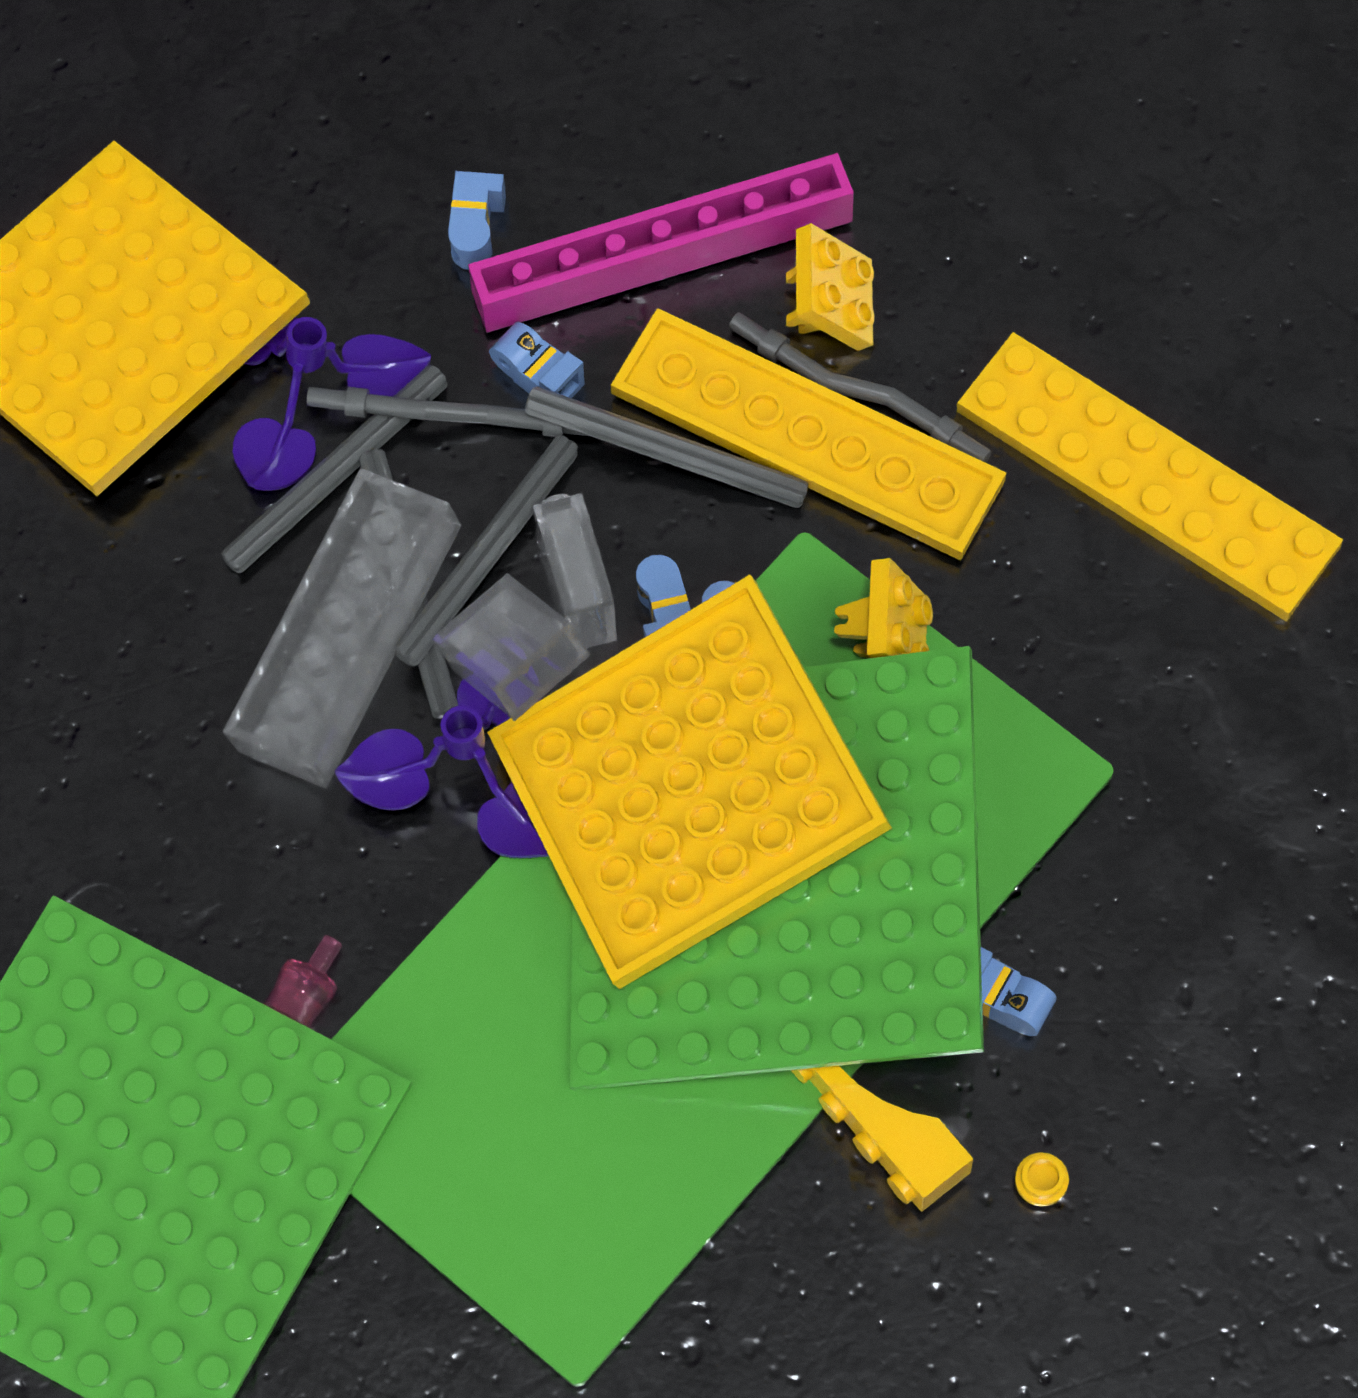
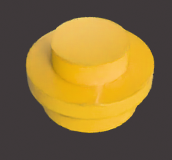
M1034 1153L1027 1156L1019 1164L1015 1175V1185L1020 1196L1028 1203L1036 1206L1055 1204L1064 1196L1069 1184V1175L1064 1163L1049 1153Z

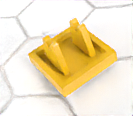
M812 223L796 229V267L786 272V283H796V310L786 315V326L794 327L798 325V332L800 334L822 330L857 351L873 346L874 311L872 280L874 278L872 259Z
M891 558L871 560L870 596L838 606L835 609V614L840 619H848L845 624L835 626L834 633L840 638L867 640L865 643L857 644L853 648V651L859 657L877 658L930 651L926 643L927 625L931 624L933 618L932 604L929 597L914 584L911 578Z

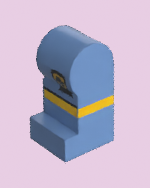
M455 172L448 234L449 242L451 243L452 259L462 269L469 270L468 264L492 257L493 251L489 227L491 212L504 213L506 192L503 174Z
M515 322L489 349V354L495 364L511 377L514 383L530 393L533 387L538 386L572 398L585 385L583 362L568 351L565 354L561 353L524 323Z
M652 555L645 558L638 565L636 570L637 596L640 602L649 608L653 622L643 625V636L645 638L691 609L679 568L671 558L663 555Z
M981 947L983 1015L1021 1034L1036 1036L1057 1000L1056 995L1042 983L1022 976L1020 972L992 958L993 953Z

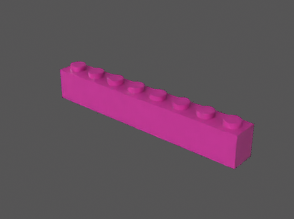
M838 153L468 264L472 294L486 333L511 326L515 322L531 320L796 239V229L810 223L822 230L850 223L853 219L854 192Z

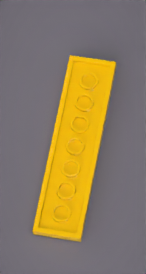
M659 308L656 309L611 383V394L755 463L800 478L808 483L809 489L960 561L1006 480V472Z
M1012 332L957 403L956 412L1286 622L1341 548L1342 538Z

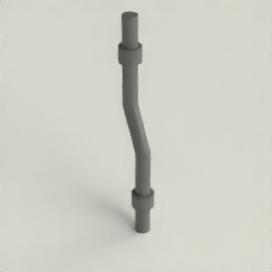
M740 312L732 318L729 328L758 347L757 352L771 362L776 363L780 361L803 377L841 395L886 405L931 434L930 437L985 463L989 460L992 451L962 432L963 426L946 415L942 418L894 387L833 373L789 344L790 339L774 328L768 331Z
M309 387L307 393V406L344 410L346 416L366 418L367 413L419 420L478 423L543 431V436L549 437L564 436V433L589 436L529 415L525 412V409L425 401L370 394L369 389L348 387L347 391Z

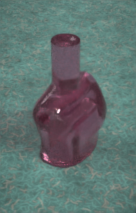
M325 935L308 962L288 959L278 974L273 990L262 1004L311 1028L318 1014L328 1006L338 989L336 983L326 972L342 948L341 943Z

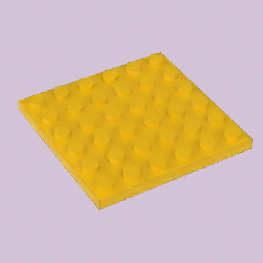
M112 141L0 239V415L93 494L98 496L310 304L307 292L121 145Z
M751 574L487 732L612 983L618 989L635 981L892 829L886 815Z

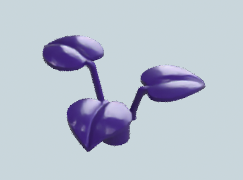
M295 317L244 363L247 365H257L264 362L271 353L281 357L286 352L287 361L293 367L283 425L270 418H258L244 424L235 435L233 458L247 484L257 490H279L295 484L311 469L316 454L315 439L305 430L291 428L303 373H311L319 369L324 364L325 358L328 357L339 373H348L347 387L369 389L370 394L393 397L426 366H429L431 355L420 347L397 338L366 334L356 336L344 344L342 348V362L335 352V344L333 342H326L327 331L319 320L312 317H301L298 319Z
M516 641L503 646L484 657L470 669L462 679L457 691L458 706L449 709L443 715L441 720L442 736L434 738V747L427 758L424 759L422 743L413 734L402 729L382 730L361 742L348 759L335 769L336 777L342 786L355 798L372 807L384 810H401L417 804L427 795L430 783L424 769L433 767L443 750H446L450 756L458 760L474 758L478 762L492 793L496 796V798L485 802L478 812V833L484 844L491 851L504 857H549L513 783L511 782L503 791L483 750L485 746L484 730L489 728L491 722L498 726L542 699L540 680L529 661L524 645L520 641Z

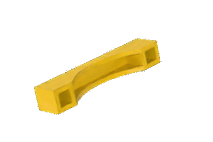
M840 1066L791 1070L802 1083L810 1080L822 1094L818 1098L819 1102L833 1121L840 1123L844 1120L856 1134L852 1140L863 1157L871 1164L878 1160L890 1174V1177L887 1178L890 1188L903 1203L908 1204L912 1201L922 1212L971 1173L972 1156L939 1118L912 1113L883 1101L858 1085Z

